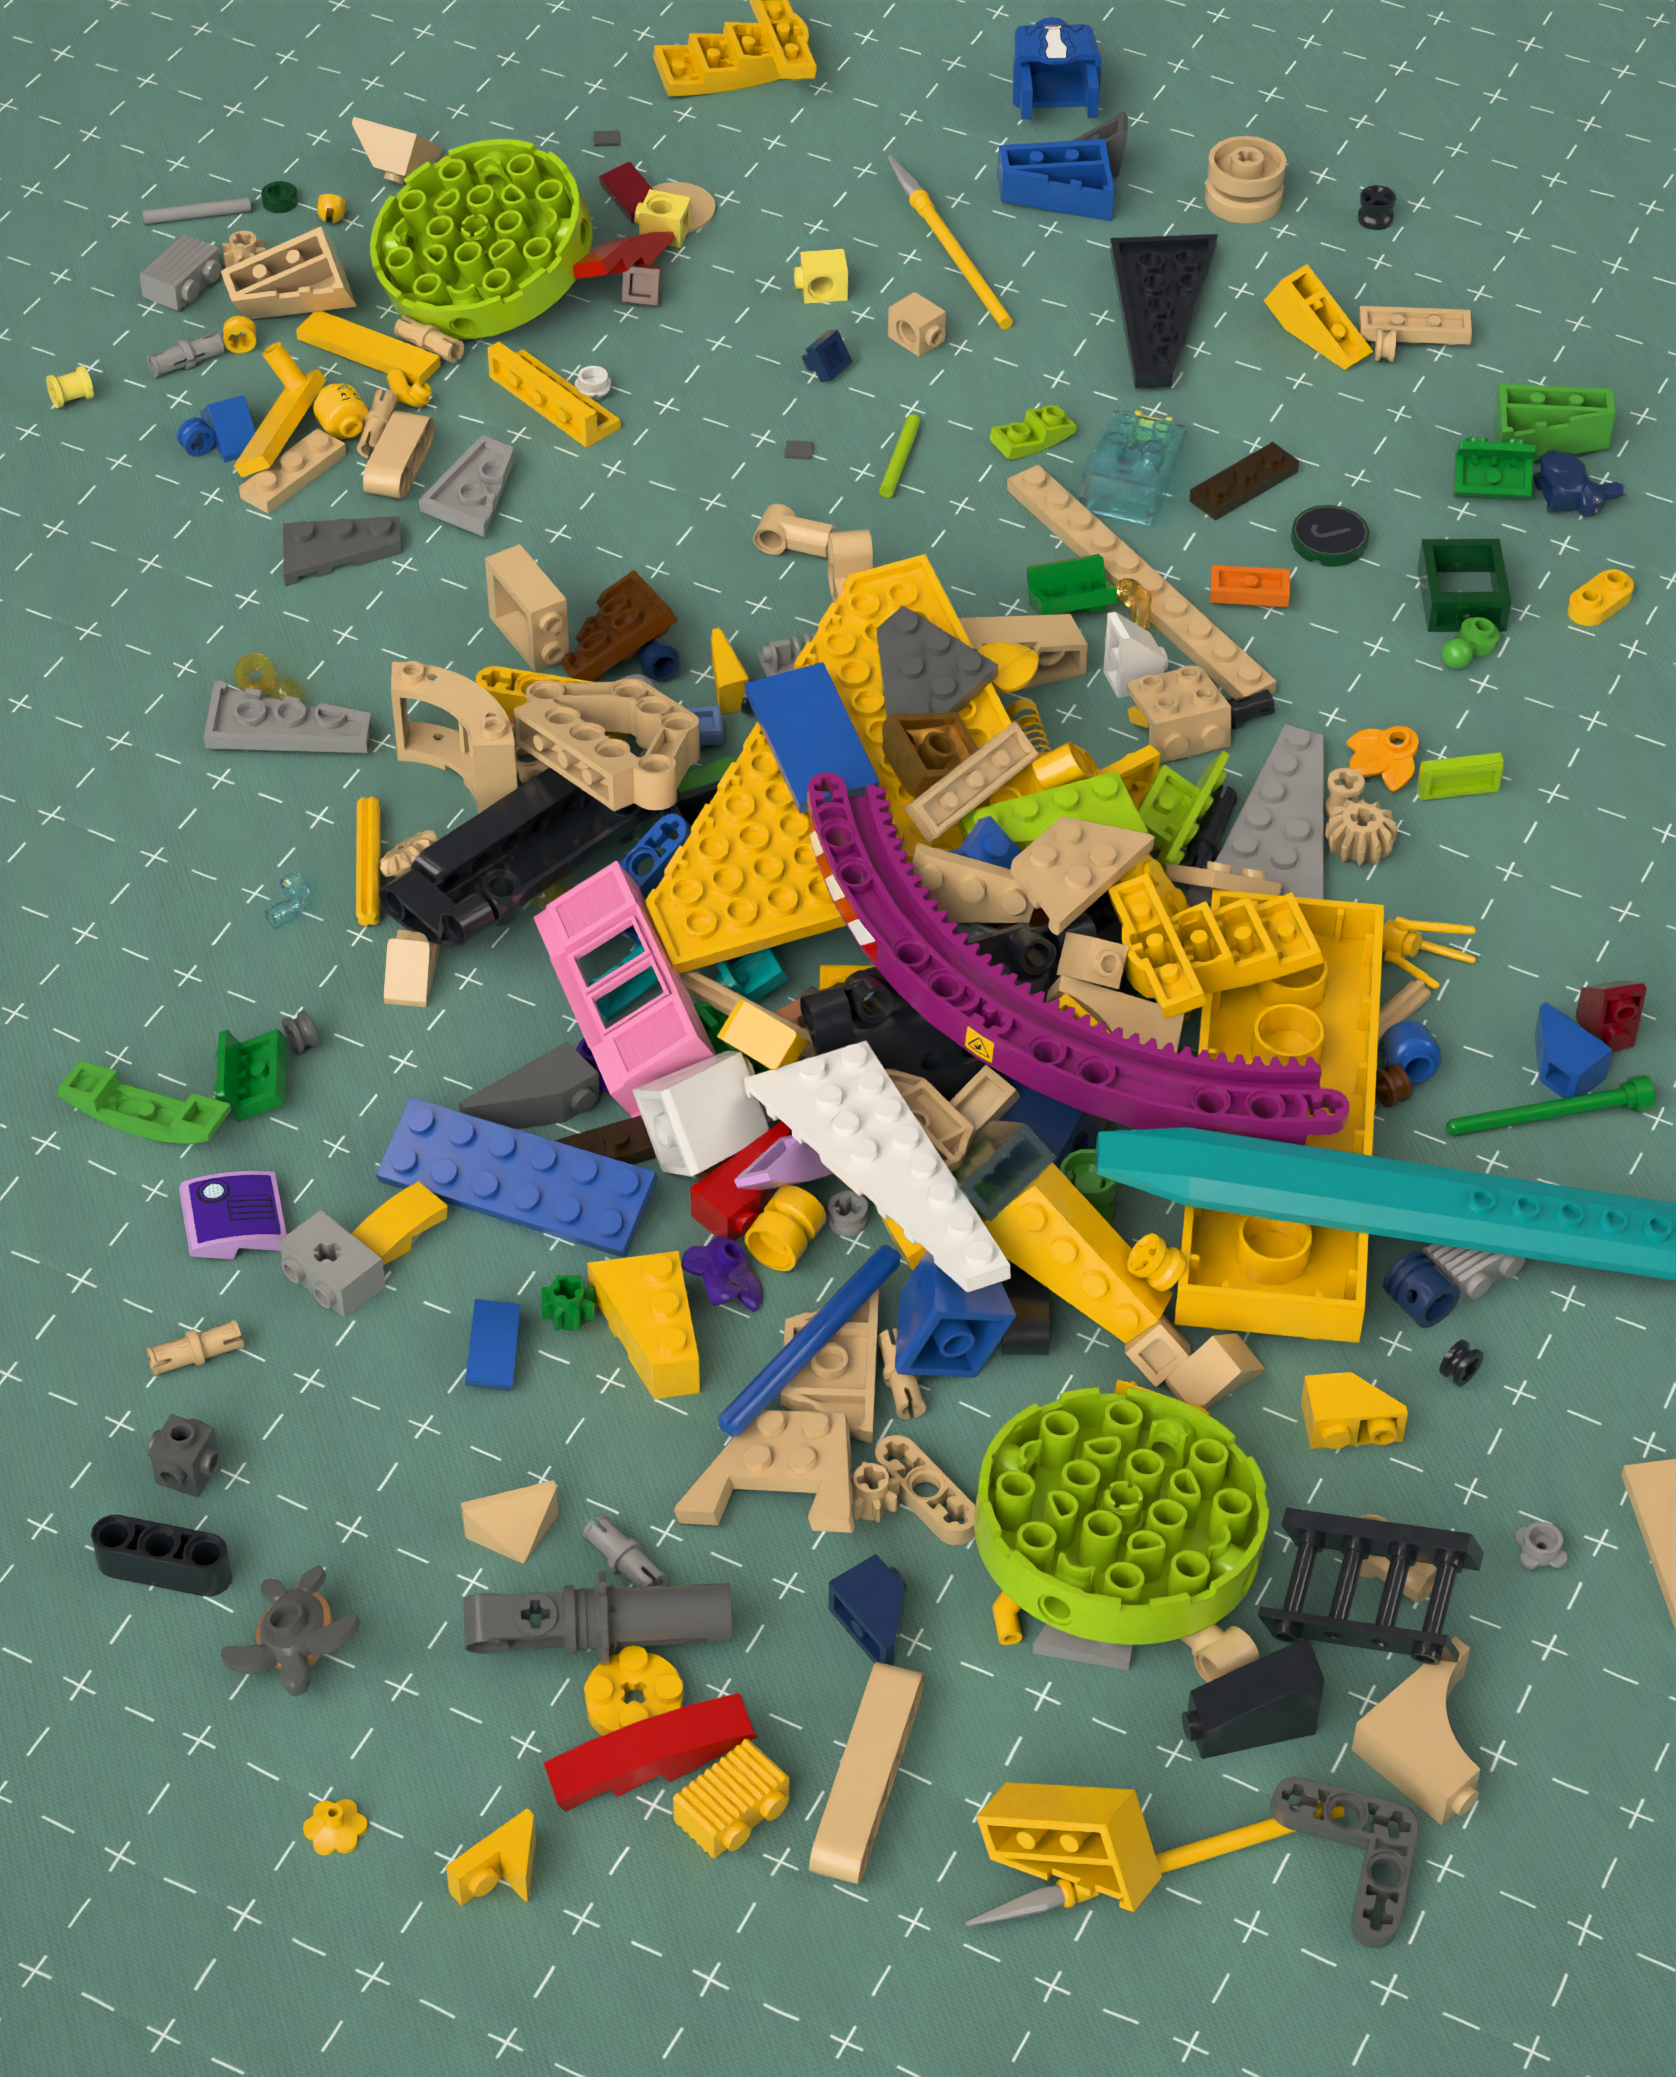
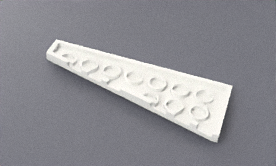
M867 1041L848 1045L844 1048L779 1067L776 1070H769L744 1078L745 1092L749 1098L755 1096L766 1106L767 1114L773 1120L780 1119L792 1129V1137L800 1144L807 1143L819 1153L821 1162L856 1194L859 1196L865 1194L877 1205V1212L884 1219L892 1218L904 1229V1236L912 1244L919 1243L934 1257V1263L966 1292L1011 1278L1010 1264L962 1189L957 1187V1181Z

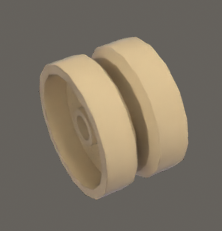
M1252 136L1230 137L1218 142L1210 150L1208 157V179L1205 188V202L1208 209L1219 218L1241 224L1260 223L1275 216L1280 211L1283 201V182L1287 163L1283 150L1268 140Z

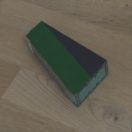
M991 1120L974 1136L966 1157L958 1168L957 1188L991 1222L1057 1157L1025 1123Z

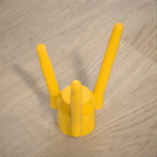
M1397 916L1395 920L1389 919L1383 926L1382 952L1385 953L1384 961L1399 966L1418 980L1424 981L1432 989H1438L1440 984L1405 958L1408 956L1415 957L1419 949L1470 964L1476 962L1475 956L1422 940V934L1416 932V930L1472 935L1476 933L1474 926L1415 921Z

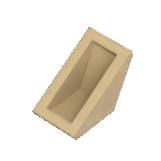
M1237 1333L1213 1335L1174 1370L1164 1382L1178 1400L1195 1406L1199 1403L1203 1405L1204 1409H1207L1262 1374L1265 1368Z

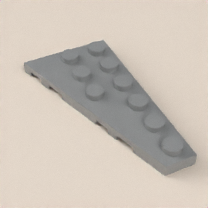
M1284 725L1215 862L1232 865V874L1240 875L1241 868L1266 872L1265 880L1282 883L1281 896L1292 892L1294 897L1323 899L1324 735L1291 725Z

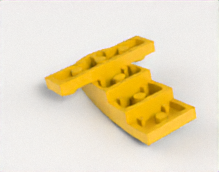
M749 0L758 23L724 22L723 34L689 33L688 45H654L653 59L667 96H690L727 92L758 86L779 79H789L792 81L815 79L817 66L809 49L808 27L793 12L789 0Z
M1148 873L1116 884L1108 889L1110 900L1122 924V945L1129 946L1124 965L1126 977L1134 989L1143 996L1156 999L1165 1020L1207 1005L1204 994L1264 982L1324 963L1321 949L1292 892L1256 906L1253 905L1248 896L1213 911L1210 910L1207 901L1168 917Z

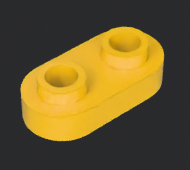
M1616 569L1599 573L1570 595L1567 609L1569 618L1583 626L1601 624L1631 601L1634 588L1632 578Z

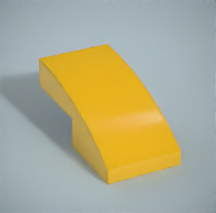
M418 1181L381 1205L351 1234L381 1257L384 1266L411 1251L412 1237L446 1220L448 1206Z

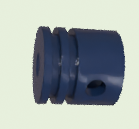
M1414 1251L1402 1257L1388 1271L1383 1281L1385 1292L1391 1295L1392 1299L1422 1328L1434 1326L1442 1321L1454 1309L1460 1299L1461 1291L1459 1287L1439 1267L1435 1266L1434 1262L1428 1259L1427 1255L1422 1251Z

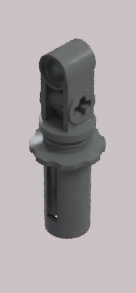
M600 1571L597 1574L594 1588H580V1590L574 1589V1585H564L562 1592L509 1595L481 1593L470 1595L463 1600L465 1650L471 1653L489 1654L505 1650L565 1648L566 1655L576 1654V1650L591 1648V1650L597 1651L601 1665H609V1650H614L615 1653L617 1647L732 1642L729 1583L615 1588L613 1584L611 1586L606 1585L605 1571ZM531 1615H540V1628H531Z

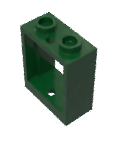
M1422 539L1417 569L1427 631L1459 632L1462 623L1466 619L1482 617L1491 621L1499 632H1506L1511 598L1500 539ZM1437 572H1490L1493 592H1440ZM1465 614H1470L1469 617H1463Z

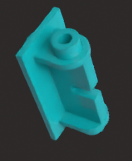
M638 944L635 946L634 951L625 957L618 966H613L598 979L593 978L590 980L589 987L645 952L643 945ZM652 966L595 1001L603 1019L609 1021L659 982Z

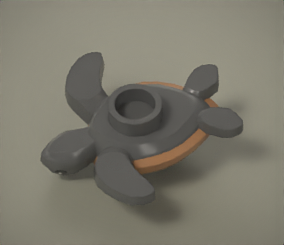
M320 1565L305 1572L299 1582V1586H295L287 1591L280 1580L267 1579L263 1581L260 1589L265 1599L272 1604L265 1611L257 1626V1645L249 1647L226 1646L221 1650V1657L226 1667L244 1674L258 1673L268 1668L276 1667L280 1670L279 1676L284 1689L291 1696H299L309 1689L310 1668L321 1655L333 1652L347 1642L358 1630L360 1618L355 1612H352L332 1623L330 1607L324 1597L317 1592L326 1578L325 1571Z

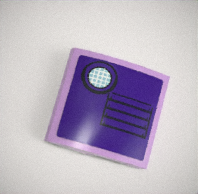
M225 1172L181 1182L179 1192L191 1257L234 1260L239 1248L281 1251L279 1240L287 1234L275 1172Z

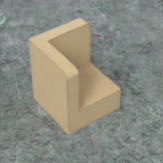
M1164 1314L1154 1325L1128 1343H1125V1354L1155 1387L1162 1383L1191 1356L1190 1343Z

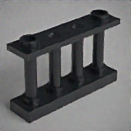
M1286 1508L1281 1526L1295 1546L1298 1547L1282 1610L1260 1607L1258 1617L1274 1638L1287 1643H1295L1300 1638H1309V1640L1410 1655L1412 1659L1428 1665H1438L1440 1660L1458 1662L1460 1653L1448 1635L1442 1634L1456 1573H1461L1463 1569L1480 1571L1484 1552L1473 1534ZM1323 1548L1338 1550L1344 1554L1328 1617L1302 1613L1317 1553L1323 1552ZM1369 1555L1386 1557L1390 1561L1375 1624L1348 1620L1362 1562L1368 1559ZM1416 1562L1433 1564L1437 1568L1422 1631L1395 1627L1409 1567L1414 1566Z

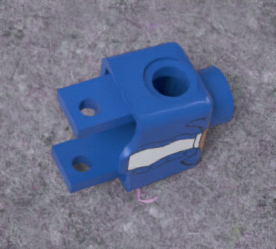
M1049 17L1040 20L1035 25L1019 26L1014 34L1013 104L1020 108L1021 120L1032 119V108L1086 107L1087 118H1098L1102 61L1095 34L1090 25H1068L1060 18Z

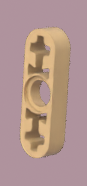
M891 1435L883 1438L875 1449V1464L881 1466L886 1464L889 1478H900V1494L897 1496L944 1543L963 1545L971 1541L975 1536V1505L911 1439L902 1435ZM892 1455L895 1459L889 1462L888 1457ZM905 1457L904 1466L897 1459ZM928 1482L937 1486L939 1492L931 1497H921L913 1491V1488L919 1483ZM948 1514L956 1521L947 1523ZM964 1518V1524L961 1525L957 1522V1520Z

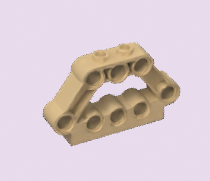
M630 678L615 682L559 683L551 680L538 681L527 687V703L514 708L516 744L613 811L633 803L648 810H664L672 807L677 802V789L689 766L697 763L700 759L699 718L691 711L639 679ZM605 732L631 733L636 737L637 744L648 750L644 756L637 757L630 752V745L627 742L619 739H610L605 735Z

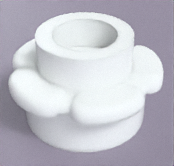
M600 366L582 368L575 381V387L579 389V392L593 400L600 399L610 391L612 384L607 371Z

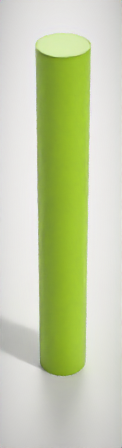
M908 415L879 488V494L884 498H891L894 495L921 424V419L917 415Z

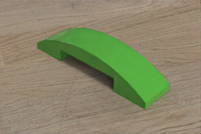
M81 1060L77 1062L57 1089L60 1098L107 1125L140 1137L167 1143L194 1144L210 1141L232 1110L229 1103L191 1093L186 1102L129 1086L120 1083L116 1070Z

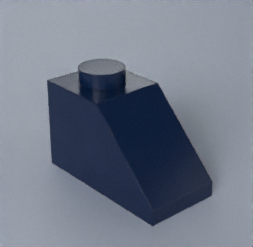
M877 1554L829 1581L828 1609L874 1664L875 1662L894 1666L904 1617V1598L907 1588L899 1571L894 1567L888 1568Z

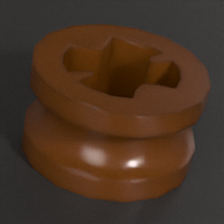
M1396 1063L1388 1066L1386 1071L1383 1069L1376 1071L1375 1093L1385 1107L1395 1106L1398 1100L1405 1102L1411 1099L1412 1087L1408 1075Z

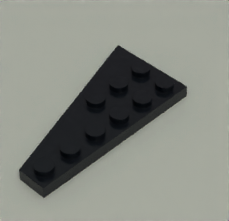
M1218 234L1110 238V254L1135 388L1172 387L1217 247Z

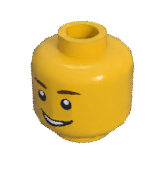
M335 383L324 387L314 401L313 407L315 417L325 433L338 440L357 436L363 430V426H365L363 419L369 412L367 405L357 390L351 385L344 383Z

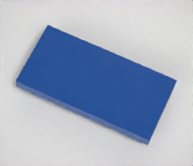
M824 662L745 683V694L799 814L809 811L807 805L808 782L819 773L827 772L840 776L845 781L848 797L865 796L866 785L874 784V786L879 787V780ZM824 791V803L832 802L829 792Z

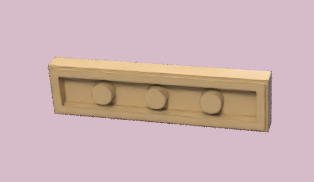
M1015 721L903 809L926 841L930 843L1040 755Z

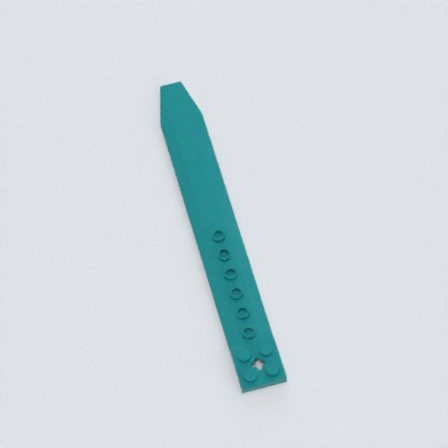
M1194 1128L1099 1131L1096 1138L1097 1175L1185 1206L1676 1281V1203Z

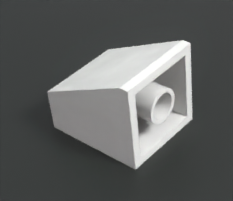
M741 1051L722 1052L632 1089L663 1173L685 1176L698 1174L738 1153L769 1130L767 1123L770 1122V1116L767 1114L766 1106L755 1096L749 1098L745 1092L744 1078L755 1075L751 1062L746 1056L742 1055Z

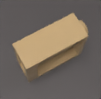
M520 544L485 557L489 617L534 672L561 662L566 653H569L566 598Z

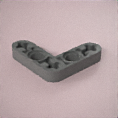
M1290 1777L1282 1780L1277 1785L1270 1802L1272 1816L1281 1826L1365 1849L1351 1917V1930L1354 1937L1364 1946L1369 1948L1387 1946L1393 1941L1401 1923L1418 1836V1820L1415 1814L1408 1807L1398 1803L1305 1778ZM1291 1795L1300 1797L1301 1807L1298 1812L1289 1809L1290 1804L1288 1800ZM1318 1800L1325 1802L1320 1819L1314 1818ZM1337 1806H1347L1356 1813L1358 1823L1351 1827H1342L1333 1821L1331 1810ZM1369 1814H1372L1375 1817L1371 1824L1373 1825L1371 1831H1363ZM1390 1821L1399 1823L1398 1829L1401 1833L1398 1838L1389 1836V1828L1387 1826ZM1379 1864L1392 1867L1398 1875V1883L1390 1887L1378 1884L1372 1877L1371 1869ZM1376 1900L1385 1902L1381 1912L1380 1920L1383 1925L1380 1931L1370 1928L1371 1921L1369 1917L1374 1909Z

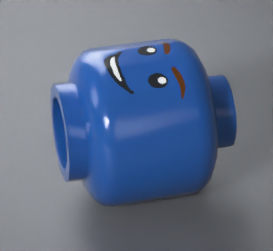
M1417 1021L1399 1022L1388 1028L1380 1038L1378 1051L1384 1067L1387 1069L1392 1064H1399L1408 1075L1411 1085L1427 1081L1438 1070L1441 1062L1440 1048L1425 1025Z

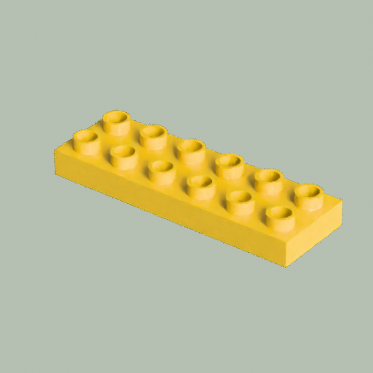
M1213 889L1210 910L1213 911L1248 896L1253 905L1256 906L1278 898L1281 895ZM1295 897L1321 949L1324 963L1264 982L1204 994L1207 1005L1202 1006L1198 1055L1202 1050H1207L1210 1060H1215L1219 1053L1223 1052L1228 1062L1233 1063L1236 1056L1240 1054L1243 1055L1246 1064H1251L1255 1056H1260L1263 1064L1268 1066L1272 1057H1277L1282 1066H1287L1290 1057H1295L1300 1066H1305L1307 1057L1312 1056L1315 1062L1321 1066L1320 1088L1334 1089L1346 1096L1349 1101V1113L1346 1125L1341 1131L1331 1135H1307L1305 1146L1372 1156L1384 905ZM1308 1108L1307 1117H1313V1116H1310V1114H1309V1108ZM1321 1108L1327 1112V1115H1335L1331 1114L1328 1108ZM1184 1205L1181 1251L1186 1256V1265L1178 1280L1174 1325L1303 1337L1311 1340L1323 1339L1359 1343L1365 1311L1369 1234Z

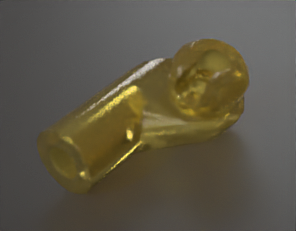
M1123 578L1119 580L1115 586L1117 588L1118 601L1121 600L1131 609L1130 621L1149 631L1151 594L1135 579Z

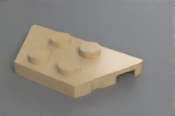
M1062 816L1012 860L1010 873L1018 885L1027 891L1028 899L1035 909L1042 907L1049 917L1048 927L1051 932L1059 935L1152 850L1155 837L1147 833Z
M879 1289L870 1296L781 1390V1405L791 1410L845 1413L850 1426V1436L865 1443H873ZM818 1311L813 1313L805 1312L785 1319L784 1347Z

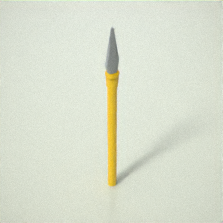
M889 155L890 164L904 193L909 197L910 205L925 219L999 327L1003 330L1010 328L1013 324V319L941 219L929 198V194L921 189L918 182Z
M1325 1802L1316 1805L1317 1809L1314 1818L1320 1819ZM1337 1806L1331 1810L1333 1820L1345 1816L1343 1806ZM1269 1818L1155 1855L1161 1874L1297 1831L1281 1826L1274 1818ZM1060 1878L1055 1886L1032 1891L967 1920L965 1925L969 1927L1040 1914L1061 1905L1065 1908H1072L1076 1902L1081 1903L1097 1897L1100 1892L1094 1891L1091 1896L1076 1891V1883Z

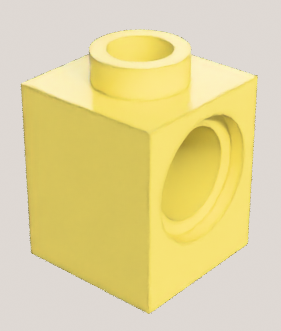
M649 189L644 202H639L635 211L634 221L635 224H639V234L673 232L675 239L668 246L681 248L691 226V198Z
M844 249L800 252V267H794L795 289H802L804 304L848 301V268Z

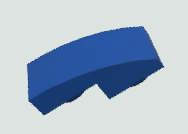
M482 1299L474 1300L465 1386L511 1391L521 1304Z

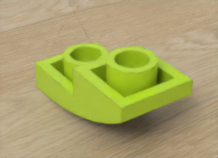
M1047 405L1045 407L1027 409L1023 422L993 426L989 440L1008 460L1033 455L1058 444L1074 434L1077 430V425L1058 405Z

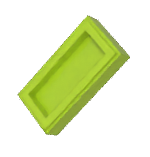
M1501 752L1421 761L1417 784V793L1420 801L1500 791L1505 763Z

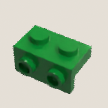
M1469 437L1465 441H1459L1454 459L1453 496L1530 500L1532 496L1533 458L1536 454V445L1527 444L1522 439H1507L1503 443L1488 442V439L1484 437Z
M1100 554L1031 565L1026 568L1029 604L1041 615L1068 614L1070 611L1081 609L1084 612H1099L1105 610L1106 605L1118 603L1117 588L1105 578L1104 558Z
M228 1029L219 1032L218 1050L215 1053L217 1079L214 1084V1094L216 1100L231 1105V1113L238 1121L285 1104L287 1038L279 1029L242 1043Z

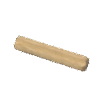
M1420 979L1411 981L1379 1010L1378 1045L1380 1038L1388 1028L1396 1023L1407 1020L1430 998L1431 991L1426 987L1424 981Z

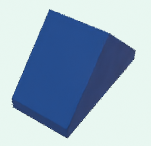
M244 395L208 404L200 411L201 418L215 433V445L224 462L238 459L255 434Z

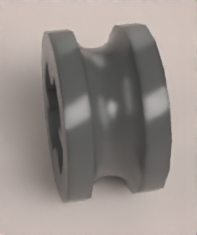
M305 1011L298 1012L295 1019L290 1017L282 1019L284 1033L296 1054L303 1053L305 1046H310L311 1048L319 1046L317 1031L311 1018Z

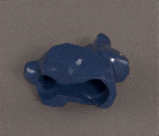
M1549 450L1546 454L1539 457L1541 471L1534 474L1533 479L1535 486L1539 491H1542L1548 504L1546 508L1548 513L1577 509L1583 517H1591L1602 509L1606 500L1618 499L1625 495V486L1621 483L1597 484L1590 481L1585 464L1570 453H1557L1556 450Z

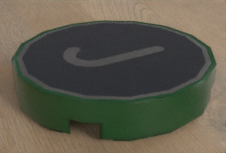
M1333 505L1314 506L1302 511L1294 519L1291 533V542L1294 550L1299 555L1311 562L1312 558L1322 560L1321 565L1330 567L1347 565L1358 560L1363 555L1364 549L1367 548L1369 529L1363 518L1345 507Z

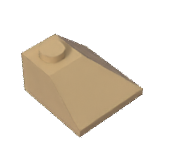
M353 117L352 125L372 166L385 173L383 178L385 180L404 185V179L415 169L427 161L433 165L442 154V147L417 134Z

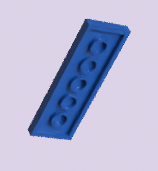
M412 1097L407 1102L376 1173L379 1182L405 1189L419 1181L443 1202L623 1258L627 1256L658 1180L657 1174L654 1171Z

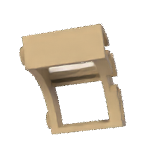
M417 661L392 662L391 697L398 761L428 764L444 771L449 768L453 769L463 777L464 785L472 793L476 801L478 814L517 789L514 734L510 720L499 702L479 684L456 672L437 666L421 664ZM406 698L424 701L449 712L458 719L459 731L430 723L408 721Z

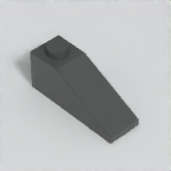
M566 1042L459 1103L460 1112L514 1129L566 1122L580 1113L589 1111L595 1104L600 1102L599 1074Z

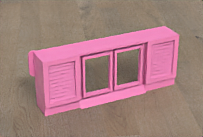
M617 860L547 904L544 911L533 917L549 952V958L585 1041L592 1051L608 1091L632 1118L641 1115L632 1089L717 1055L680 974L672 967L645 909V899L641 888ZM634 925L645 952L589 987L577 960ZM652 966L664 993L607 1028L595 1001Z

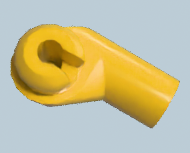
M400 369L391 370L387 374L390 390L397 395L399 403L415 408L424 407L429 403L432 389L427 383H424L422 387L421 382L417 381L412 387L409 386L404 372Z
M1003 1590L992 1606L998 1641L1002 1645L1017 1644L1022 1640V1631L1018 1617L1021 1607L1011 1600Z

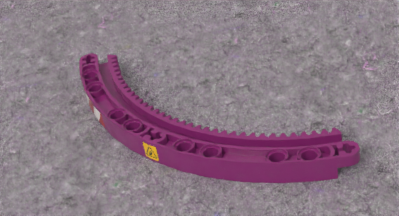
M819 773L808 782L807 805L810 815L809 833L813 852L832 901L857 944L895 991L930 1024L977 1059L1036 1092L1085 1113L1140 1130L1194 1128L1305 1146L1307 1135L1335 1134L1346 1125L1349 1101L1346 1096L1337 1090L1320 1088L1319 1083L1322 1070L1321 1066L1315 1062L1312 1056L1307 1057L1305 1066H1300L1295 1057H1290L1287 1066H1282L1277 1057H1272L1268 1066L1263 1064L1260 1056H1255L1251 1064H1246L1243 1055L1240 1054L1236 1056L1233 1063L1228 1062L1223 1052H1220L1215 1060H1210L1207 1050H1202L1198 1057H1192L1191 1049L1188 1046H1185L1178 1054L1175 1053L1173 1043L1170 1042L1161 1050L1157 1048L1155 1038H1151L1145 1044H1140L1138 1033H1134L1128 1039L1123 1038V1028L1118 1027L1113 1032L1108 1033L1106 1032L1105 1021H1101L1093 1027L1090 1025L1091 1016L1088 1014L1077 1020L1074 1018L1075 1008L1070 1007L1063 1012L1059 1011L1060 1001L1058 999L1046 1004L1044 1003L1045 992L1040 991L1031 995V984L1029 982L1016 986L1018 975L1012 973L1003 977L1004 965L1002 963L991 966L992 955L988 953L979 956L980 945L978 943L968 945L969 935L966 932L957 934L958 924L956 922L947 923L948 913L946 910L938 911V900L929 899V888L921 887V876L914 875V864L907 863L908 853L907 851H901L902 840L896 838L897 828L892 826L893 816L891 813H888L889 802L886 801V788L877 787L874 784L866 785L865 796L848 797L845 781L834 773ZM824 791L829 792L832 802L824 803ZM1308 1108H1309V1114H1310V1116H1313V1117H1307ZM1321 1108H1328L1329 1112L1335 1115H1327V1112Z

